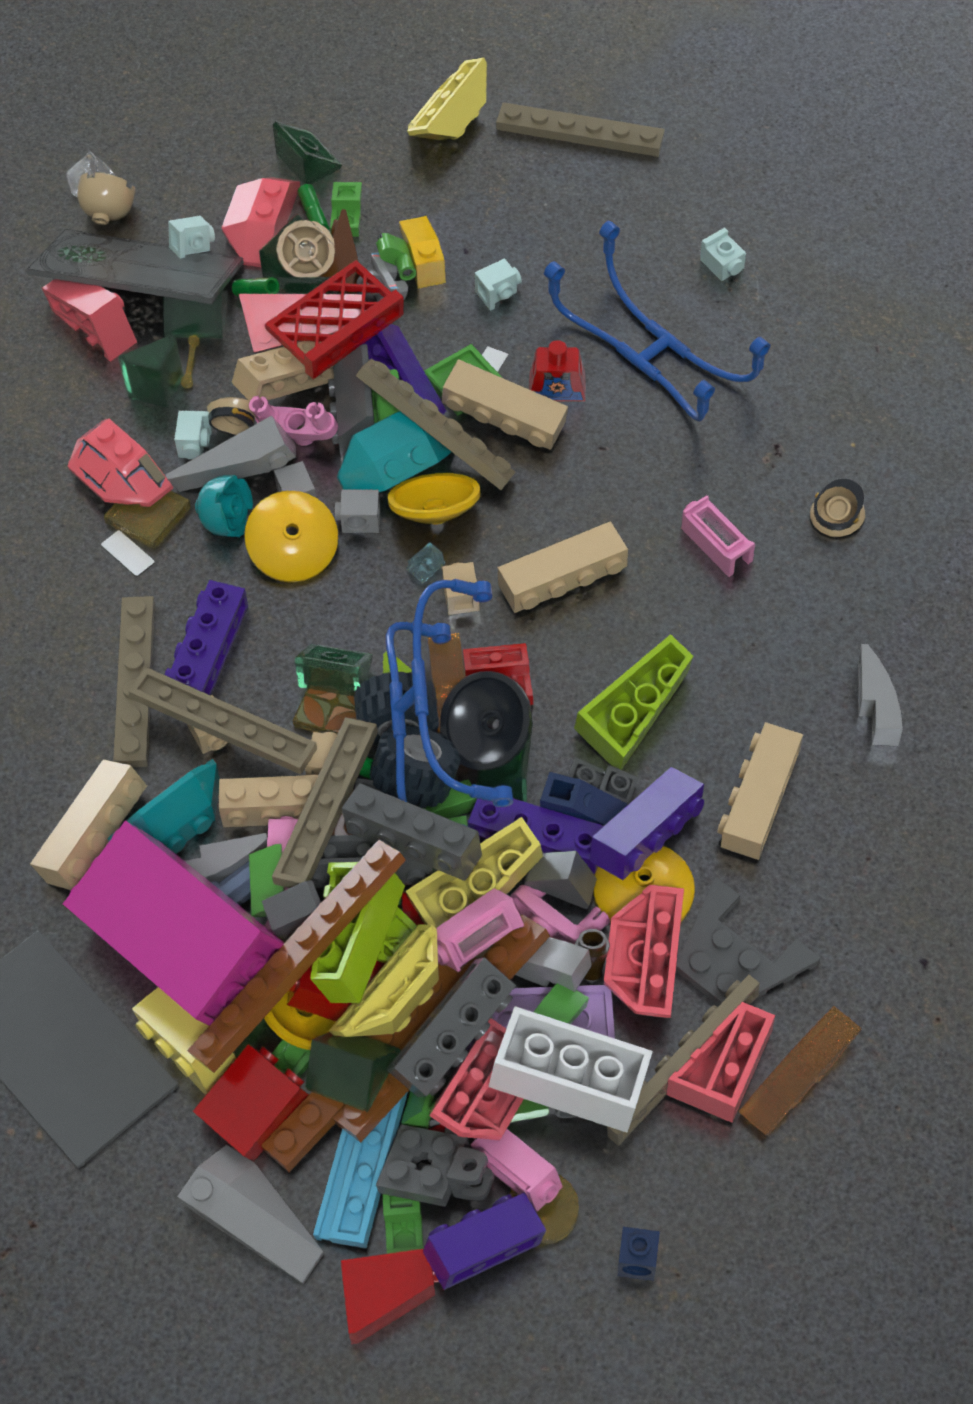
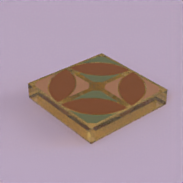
M317 668L293 718V725L312 732H333L338 734L345 717L356 719L354 695L355 690L360 687L362 681Z

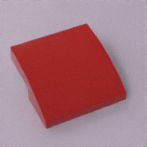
M526 643L463 649L465 678L474 673L484 671L504 674L515 680L523 688L530 701V705H533Z

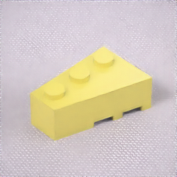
M159 987L132 1008L139 1020L135 1026L143 1037L147 1040L152 1038L158 1050L167 1059L171 1058L179 1070L186 1077H189L205 1095L236 1060L234 1053H232L215 1073L197 1061L187 1050L204 1033L209 1025L192 1017Z

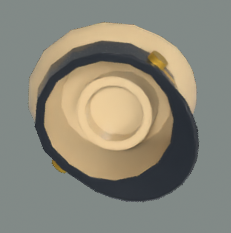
M237 397L219 398L207 406L209 425L220 432L236 436L254 426L256 416L249 409L248 399Z
M848 478L834 480L827 484L820 493L815 495L816 499L811 506L810 518L813 525L821 533L832 537H842L853 533L863 524L865 520L864 493L856 481Z

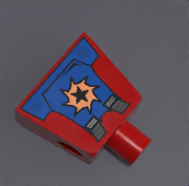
M559 340L551 342L549 347L537 348L529 374V390L554 401H585L586 374L580 350L576 347H567L563 341Z

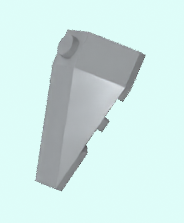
M270 416L167 473L166 477L181 492L203 487L205 483L218 476L236 475L239 479L281 468L288 461L295 458L296 445L275 418Z
M225 1145L200 1164L177 1196L186 1208L302 1284L305 1283L324 1254L258 1166L228 1145Z

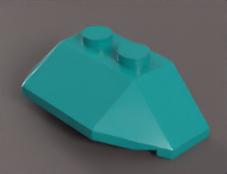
M398 411L352 435L342 466L338 471L337 479L343 490H379L380 493L435 465L452 451L401 411Z
M211 759L206 764L191 770L139 809L127 822L159 840L175 854L183 849L187 841L196 834H202L207 831L212 822L215 821L220 779L217 763ZM113 834L107 838L108 843L112 839Z

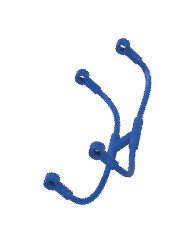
M607 221L602 225L599 234L604 238L603 252L605 253L611 282L626 307L658 339L642 352L637 353L625 342L618 341L608 333L569 311L558 297L560 293V280L565 273V269L555 261L551 262L544 271V276L548 278V292L551 295L553 304L566 318L613 345L617 352L654 381L657 380L693 420L702 421L709 410V400L715 392V387L706 380L701 381L695 387L693 394L697 397L696 412L677 389L661 375V371L653 366L649 360L666 347H669L682 358L689 359L702 369L718 377L735 382H749L754 380L763 369L765 355L768 353L771 345L762 337H757L751 343L749 351L753 353V370L746 375H738L721 370L691 353L690 348L653 319H648L627 296L619 282L613 263L615 239L620 233V228L613 222Z
M459 579L439 580L430 584L421 594L416 607L414 621L412 623H394L388 628L386 633V649L391 674L389 689L393 737L396 739L398 799L407 802L404 738L406 737L405 712L414 704L415 715L419 721L423 749L432 770L439 779L454 790L469 794L471 798L492 801L496 807H507L513 804L511 787L502 785L492 788L476 784L469 786L454 780L442 769L431 746L427 725L429 710L425 662L421 654V636L432 638L434 643L444 644L451 640L450 626L446 623L434 625L422 623L426 603L433 592L442 588H450L453 592L473 596V600L476 602H487L492 599L491 583L488 581L472 583ZM398 630H409L413 634V660L411 662L413 686L404 695L403 685L399 680L394 648V635Z

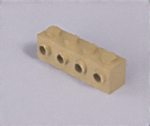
M302 341L298 343V347L304 353H307L315 347V342ZM280 347L238 359L232 384L249 402L255 396L260 398L263 396L267 400L327 384L329 383L328 379H334V370L332 366L315 379H312L305 373V366L285 347Z
M459 359L446 380L442 391V403L446 404L450 409L467 413L481 423H490L497 426L509 435H517L527 439L537 447H545L551 450L566 422L568 406Z
M610 521L499 566L498 585L514 613L523 609H532L538 603L552 597H561L567 591L579 586L590 585L596 579L603 576L617 574L627 567L628 548Z
M766 722L761 734L755 732L749 751L753 752L750 761L744 760L739 774V778L743 779L740 788L734 786L728 805L732 806L729 815L723 814L717 833L722 834L721 848L757 860L760 859L798 758L803 734Z
M103 760L30 863L47 884L72 890L91 867L93 860L108 844L107 838L119 829L121 823L147 787L133 767L108 760Z
M319 775L219 779V812L223 827L266 826L269 823V819H281L284 816L299 819Z

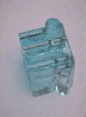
M429 542L408 560L406 569L424 583L446 564L443 560V552Z

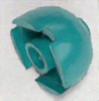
M223 475L215 477L204 484L195 503L196 513L203 527L218 536L240 537L245 534L248 509H253L251 490L244 479H238L236 475Z

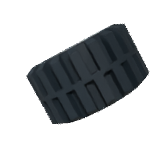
M389 672L369 678L370 680L362 682L360 687L355 690L356 720L377 725L378 733L372 744L374 746H378L383 732H387L392 727L389 689L391 674ZM399 672V680L403 685V695L413 686L412 672ZM426 677L429 710L427 725L428 729L436 733V729L439 727L436 690L433 682L427 680ZM414 704L405 712L406 726H419Z
M406 726L404 755L407 803L420 808H426V806L435 807L438 803L442 804L446 801L451 787L442 782L432 770L423 749L419 726ZM391 727L381 735L370 768V779L374 780L373 785L375 788L380 789V792L398 798L396 785V739L393 737V727ZM428 729L431 746L438 763L451 778L455 779L460 764L458 750L453 747L454 744L450 740L443 738V735Z

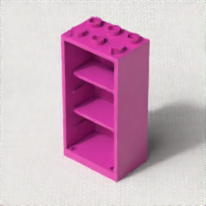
M126 820L115 831L112 839L100 855L93 860L91 867L79 883L72 888L70 895L63 903L66 908L192 1017L209 1026L284 944L280 938L162 842Z

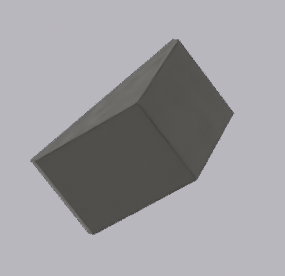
M578 852L542 853L543 857L528 872L524 885L588 909L597 878Z
M312 880L302 882L262 901L272 931L284 943L321 903Z

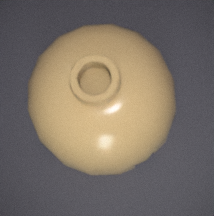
M96 172L94 178H87L88 173L80 176L77 192L80 208L88 216L92 217L93 222L107 225L109 221L113 222L122 219L131 210L136 191L133 185L131 189L126 187V180L114 175Z
M307 220L295 221L287 226L278 238L276 247L277 258L284 271L292 277L302 280L315 279L324 274L333 263L335 244L328 229L320 223Z

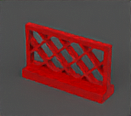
M355 260L265 323V329L305 366V373L312 379H315L403 316L404 297L396 289L391 292ZM356 272L363 278V284L346 283V278ZM328 291H341V300L323 299V296ZM345 291L362 292V301L344 300ZM366 292L379 293L384 298L378 302H366ZM305 307H318V316L301 315V310ZM322 307L340 308L339 317H322ZM344 308L361 309V314L356 318H343ZM282 323H296L295 332H282L277 327ZM300 323L317 324L316 334L299 333ZM321 325H338V331L335 333L320 334ZM298 341L315 342V347L304 353L298 347Z

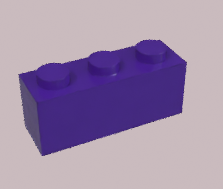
M525 1192L515 1197L506 1195L498 1199L491 1208L483 1212L479 1209L473 1210L463 1216L460 1220L461 1222L449 1227L448 1224H443L433 1229L428 1235L423 1253L443 1290L540 1245L546 1228Z

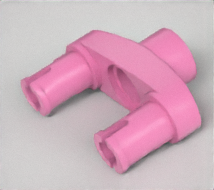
M255 396L249 402V409L256 416L257 423L273 416L291 439L301 446H307L314 440L330 439L338 430L336 419L325 410L324 405L321 403L317 405L316 402H312L306 409L271 406L263 396L261 398ZM304 424V426L301 429L297 430L299 426Z
M524 884L520 885L511 894L519 914L525 915L546 928L551 938L575 944L583 931L588 929L601 931L610 923L608 915L603 911L598 916L601 909L594 907L578 925L573 924L541 899L546 893Z

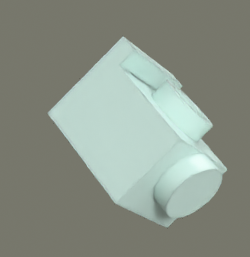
M201 216L168 221L169 248L180 259L185 258V255L210 251V243L215 241L214 229Z
M726 228L702 240L700 260L721 281L731 275H737L744 269L746 252L728 236Z
M505 258L475 272V292L490 311L495 309L496 302L508 299L517 293V285L522 282L519 271L515 267L512 268Z
M208 411L178 412L174 439L178 458L193 460L203 454L204 447L209 446L212 427L209 425Z

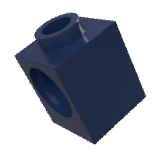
M623 1226L617 1276L654 1281L660 1231Z

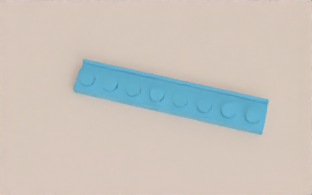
M407 1093L361 1143L342 1129L313 1233L316 1240L321 1241L324 1239L330 1240L332 1243L367 1248L381 1195L377 1190L376 1183L395 1141Z

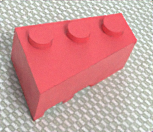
M54 279L42 287L52 311L73 330L76 331L80 328L89 335L86 338L87 342L92 346L98 343L103 348L104 357L110 362L137 343L123 310L124 302L117 293H111L102 286Z
M741 1002L718 1026L702 1047L694 1051L690 1059L679 1071H675L668 1079L666 1095L733 1123L772 1033L775 1015Z

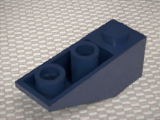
M549 772L540 799V807L605 826L628 805L583 780Z

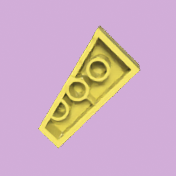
M522 817L480 843L482 857L466 881L438 870L406 890L410 903L425 925H433L437 928L493 888L507 895L543 857L541 844Z

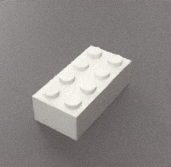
M515 1006L494 1062L489 1087L627 1133L653 1051Z

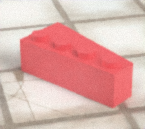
M239 294L254 353L283 347L265 329V323L306 294ZM324 294L323 299L341 300V294ZM345 294L344 300L362 301V294ZM305 307L301 310V315L318 316V307ZM322 307V317H339L340 308ZM344 308L343 318H356L361 314V309ZM282 323L277 328L282 332H295L296 323ZM300 323L299 333L316 334L317 324ZM321 325L320 334H333L338 331V325Z

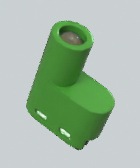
M380 233L377 237L378 241L375 242L380 258L385 262L395 265L402 280L408 281L416 276V269L407 242L391 234Z

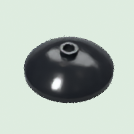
M492 671L474 673L454 686L443 704L440 716L441 735L444 736L443 738L450 740L454 744L453 747L458 750L460 764L481 771L498 769L514 760L526 745L532 727L531 705L523 688L512 678ZM498 719L499 725L494 729L493 722Z

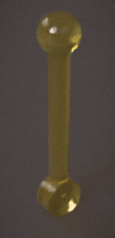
M195 335L188 339L190 350L186 374L181 378V384L184 388H191L193 386L191 373L195 349L200 343V339Z

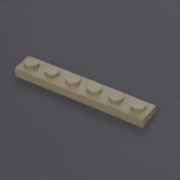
M505 102L502 103L496 121V130L659 157L665 129Z
M371 358L356 374V377L500 490L503 489L515 474V471L511 469L510 464L504 458L496 457L487 450L486 445L480 439L472 438L464 432L462 426L457 421L445 417L438 411V407L433 402L423 399L416 394L409 383L398 380L390 373L389 368L385 364L374 361Z
M153 596L122 597L113 762L131 765L132 767H148L150 707L130 699L128 691L145 667L152 669L155 616Z
M147 667L143 669L128 691L130 699L300 775L317 750V744L312 740Z
M345 717L272 875L274 885L291 888L302 882L312 880L340 818L342 807L349 798L376 738L378 729L375 723Z
M750 974L742 982L736 980L725 993L726 999L720 1006L713 1005L702 1018L704 1023L695 1032L693 1030L688 1031L680 1040L678 1051L672 1057L666 1055L655 1068L656 1074L649 1082L644 1080L628 1132L626 1133L607 1126L608 1137L619 1146L666 1096L668 1079L675 1071H679L690 1059L694 1051L702 1047L718 1026L741 1002L750 1005L759 996L760 983Z

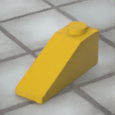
M427 216L399 221L403 240L408 244L416 269V276L414 278L417 288L446 283L444 256L438 237Z

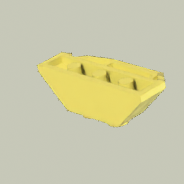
M485 58L466 60L459 66L457 72L452 74L437 89L410 122L407 130L410 136L435 140L449 138L454 140L464 134L466 126L479 115V110L486 103L487 62Z
M418 925L367 985L361 1002L352 1003L329 1031L334 1036L354 1037L394 1034L403 1030L411 1020L410 1014L418 1005L420 1006L428 1001L434 992L433 986L439 980L437 929L433 925Z

